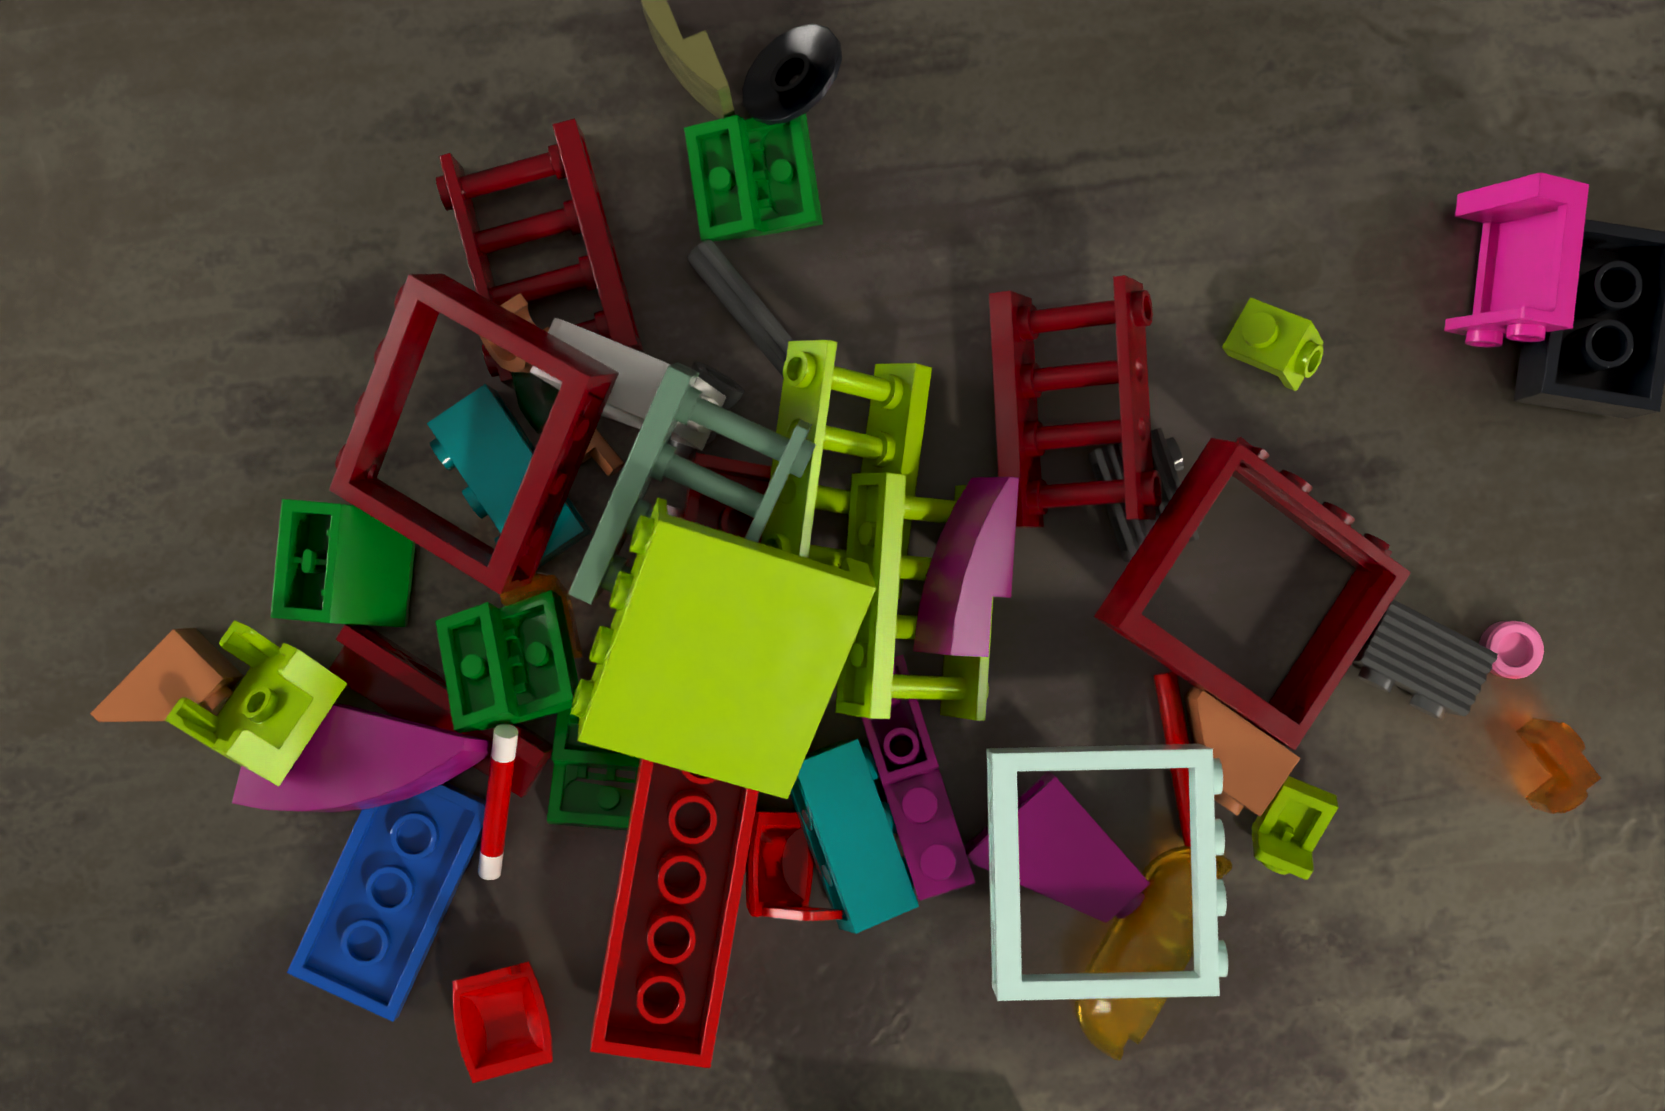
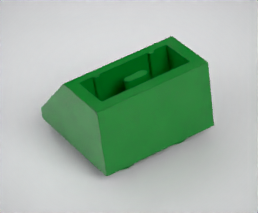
M282 499L270 618L335 624L407 627L415 542L354 505Z

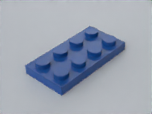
M445 782L409 799L375 808L362 809L287 973L392 1022L399 1017L482 836L486 800Z

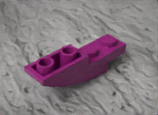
M903 655L894 657L893 674L909 675ZM892 698L890 719L861 718L920 902L974 885L976 882L918 700Z

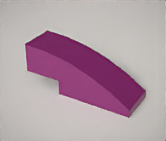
M971 478L957 500L938 539L926 574L918 610L913 651L952 656L989 657L992 598H1011L1019 478Z

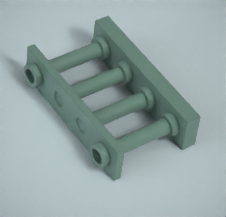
M678 362L669 365L568 594L592 604L603 590L612 593L620 571L631 572L632 568L626 566L628 559L619 556L628 534L633 536L640 515L651 517L653 512L651 511L652 504L643 499L653 478L660 482L665 477L753 517V522L745 539L758 543L789 474L801 478L815 449L816 444L806 440L812 424L800 420L789 439L701 398L702 391L693 387L699 372ZM690 421H693L779 461V465L765 495L676 455L677 448L668 443L677 423L680 422L687 426Z

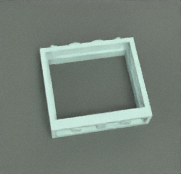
M1202 744L986 748L992 988L997 1000L1220 996L1219 977L1227 976L1228 953L1224 940H1218L1217 916H1225L1227 899L1223 880L1216 879V855H1223L1225 833L1222 820L1215 819L1214 795L1222 793L1223 770L1220 759L1213 758V749ZM1189 768L1194 971L1022 975L1017 771Z

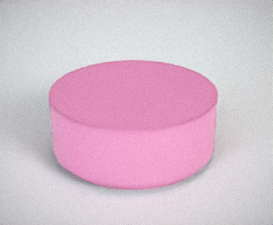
M1500 621L1494 623L1484 631L1479 641L1480 645L1498 654L1497 660L1492 664L1490 673L1502 678L1520 679L1529 676L1539 667L1544 655L1543 641L1539 633L1529 624L1520 621Z

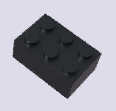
M1585 219L1573 329L1546 332L1544 341L1522 342L1514 401L1624 419L1660 412L1665 383V231Z

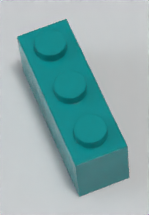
M484 384L427 423L436 437L429 444L444 467L449 471L456 467L468 484V487L463 489L462 493L473 511L481 519L489 515L501 533L535 451V446L497 390ZM568 496L537 569L592 533ZM500 535L494 538L496 544Z
M849 739L835 742L806 754L790 796L832 909L843 910L842 919L836 920L838 928L857 934L917 908L919 904L914 893L915 887L905 856L901 857L893 836L897 834V829L889 804L885 801L881 802L873 781L878 778V770L874 758L867 747L860 746L858 739Z

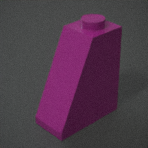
M1047 771L1018 797L1020 885L1104 923H1107L1114 916L1118 919L1128 916L1142 903L1145 898L1142 891L1150 885V882L1051 772ZM987 825L964 845L967 856L975 865L989 871Z

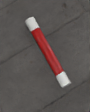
M509 724L496 726L493 733L478 864V875L485 880L499 878L502 869L518 739V729Z

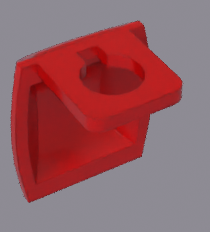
M755 812L745 868L746 907L753 917L763 916L801 921L842 919L843 910L808 906L814 859L796 812Z
M530 961L452 981L456 1034L461 1055L472 1083L553 1062L549 1015L542 990Z

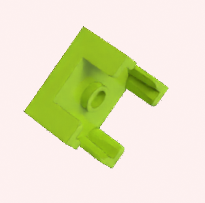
M234 620L221 638L220 647L250 666L244 678L218 716H215L192 700L182 697L175 704L165 721L217 753L279 787L347 683L299 649L286 643L278 647L254 629Z

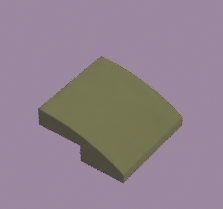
M640 0L650 33L659 52L682 86L697 102L717 118L734 116L735 111L729 84L706 30L683 39L667 0Z

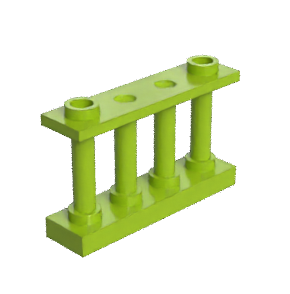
M788 341L787 356L783 366V385L776 433L790 439L796 425L800 420L812 424L806 440L815 443L816 446L802 477L799 478L789 474L762 533L760 544L841 568L847 550L810 545L815 509L849 515L851 491L818 485L823 449L863 457L861 473L888 472L905 474V495L915 496L932 367L917 363L875 364L873 376L834 366L837 342ZM831 390L871 399L866 434L826 425ZM772 459L769 484L779 465V461ZM903 519L901 555H907L912 520ZM899 579L898 599H901L904 579Z
M888 472L852 474L846 557L869 565L876 590L838 678L836 713L872 719H890L892 698L941 700L940 715L985 721L986 704L989 694L990 644L989 657L944 655L943 676L893 674L895 639L915 640L917 616L897 615L899 579L925 581L932 560L931 557L901 555L903 519L946 523L954 505L967 485L955 486V499L953 501L905 495V474Z

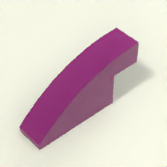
M334 703L279 787L241 766L232 804L263 810L343 812L375 808L409 799L444 784L491 754L493 741L346 704Z

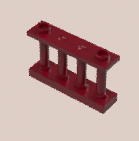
M575 118L552 124L557 144L548 146L549 152L468 175H465L463 167L451 153L439 156L444 175L436 177L437 189L446 211L454 210L475 290L478 294L498 305H502L519 293L529 302L583 286H587L588 291L598 289L603 310L594 313L595 319L574 325L639 352H644L584 134ZM556 175L558 180L567 178L573 199L563 201L564 208L480 231L471 198ZM570 230L573 235L582 233L588 255L579 257L578 264L495 286L487 253ZM482 344L484 360L491 377L499 376L500 381L511 389L523 386L520 373L503 369L492 358L484 344Z
M1126 275L1113 277L1114 300L1039 310L1032 304V298L1014 291L989 293L998 477L1019 478L1016 528L1044 527L1043 514L1047 513L1048 508L1125 503L1127 520H1156L1155 507L1160 506L1162 502V481L1159 472L1153 470L1145 326H1150L1152 323L1153 308L1149 292L1143 290V283ZM1116 324L1117 360L1040 368L1035 363L1034 340L1039 337V333ZM1119 383L1121 419L1043 426L1038 421L1037 398L1042 395L1043 391ZM1122 443L1124 479L1047 485L1041 479L1040 456L1044 455L1045 450Z

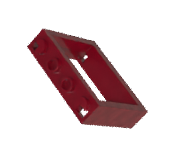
M443 273L409 274L406 283L402 285L395 297V312L386 337L379 343L375 351V367L366 391L359 397L355 405L354 415L356 418L346 444L341 448L336 457V472L329 491L501 595L531 584L619 372ZM439 313L562 382L495 549L377 478Z
M1238 437L1235 442L1210 438L1094 617L1197 689L1207 692L1275 741L1296 750L1411 572L1390 557L1392 551L1388 549L1390 546L1388 543L1368 533L1362 536L1354 530L1351 525L1355 520L1346 511L1329 502H1323L1321 505L1309 496L1313 488L1308 482L1290 471L1282 469L1278 472L1267 464L1266 460L1269 454L1263 448L1252 446L1242 437ZM1231 476L1235 477L1356 568L1352 577L1269 703L1141 614Z

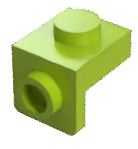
M1251 297L1222 346L1228 356L1278 376L1284 387L1294 391L1298 390L1305 377L1309 378L1315 373L1323 356V340L1311 320Z
M1288 776L1261 817L1257 816L1251 827L1254 857L1273 872L1283 875L1290 873L1308 880L1314 871L1312 852L1339 808L1337 796Z

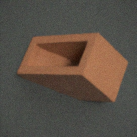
M196 628L173 629L90 714L98 722L165 721L178 700L186 697L216 716L233 694L231 689L244 675Z
M1191 687L1184 697L1193 744H1202L1212 748L1213 758H1219L1222 764L1223 790L1221 794L1214 795V801L1236 816L1245 808L1261 817L1301 758L1204 690Z

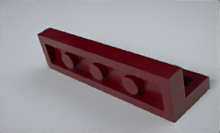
M344 625L335 639L344 646L332 663L329 671L345 681L348 687L395 717L454 731L445 675L368 625ZM515 723L510 724L518 729L511 791L522 798L527 794L552 755L553 744L524 725ZM494 728L465 732L463 734L493 741ZM491 754L473 766L488 777Z

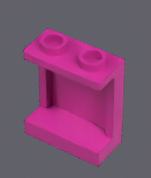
M1540 172L1457 194L1455 217L1483 223L1473 313L1472 315L1446 319L1445 332L1465 335V344L1491 348L1501 347L1503 338L1522 342H1539L1545 340L1546 332L1573 329L1589 184Z

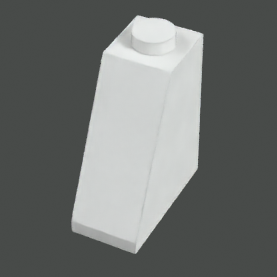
M554 318L548 331L549 334L619 372L601 416L641 429L667 367L671 364L564 320ZM532 366L530 373L560 390L561 381ZM697 377L693 387L702 391L701 398L722 407L726 396L700 377ZM690 421L687 426L678 422L670 440L703 450L712 430L693 421Z

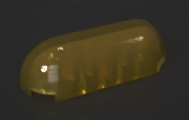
M1180 846L1169 849L1155 857L1145 867L1142 875L1150 882V885L1142 891L1145 896L1144 900L1128 916L1122 919L1115 917L1083 973L1184 971L1193 955L1191 847ZM1216 855V879H1222L1224 874L1227 875L1232 870V862L1223 855ZM1168 997L1075 999V1010L1079 1025L1088 1040L1105 1055L1120 1061L1124 1052L1123 1048L1128 1039L1137 1044L1141 1042Z

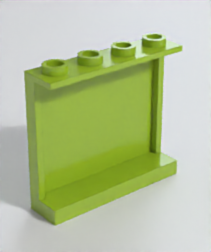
M657 498L651 517L640 515L635 526L630 544V552L637 555L631 572L620 571L615 581L609 607L617 610L611 627L600 626L597 631L590 654V662L597 663L591 681L581 679L573 698L570 714L579 717L578 741L788 799L876 590L869 565L845 557L841 568H837L668 515L667 500Z

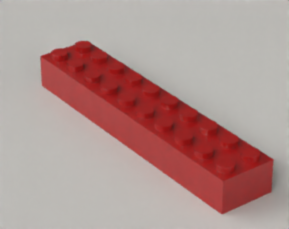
M696 453L693 457V463L760 494L765 495L769 487L771 466ZM690 488L687 490L682 519L741 538L746 537L753 522V517ZM640 758L591 1032L590 1052L711 1068L759 791Z

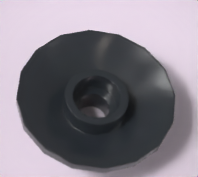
M817 24L797 26L776 37L759 53L745 78L742 88L743 105L751 117L761 123L774 125L787 123L807 113L825 96L837 78L842 62L840 41L828 27Z

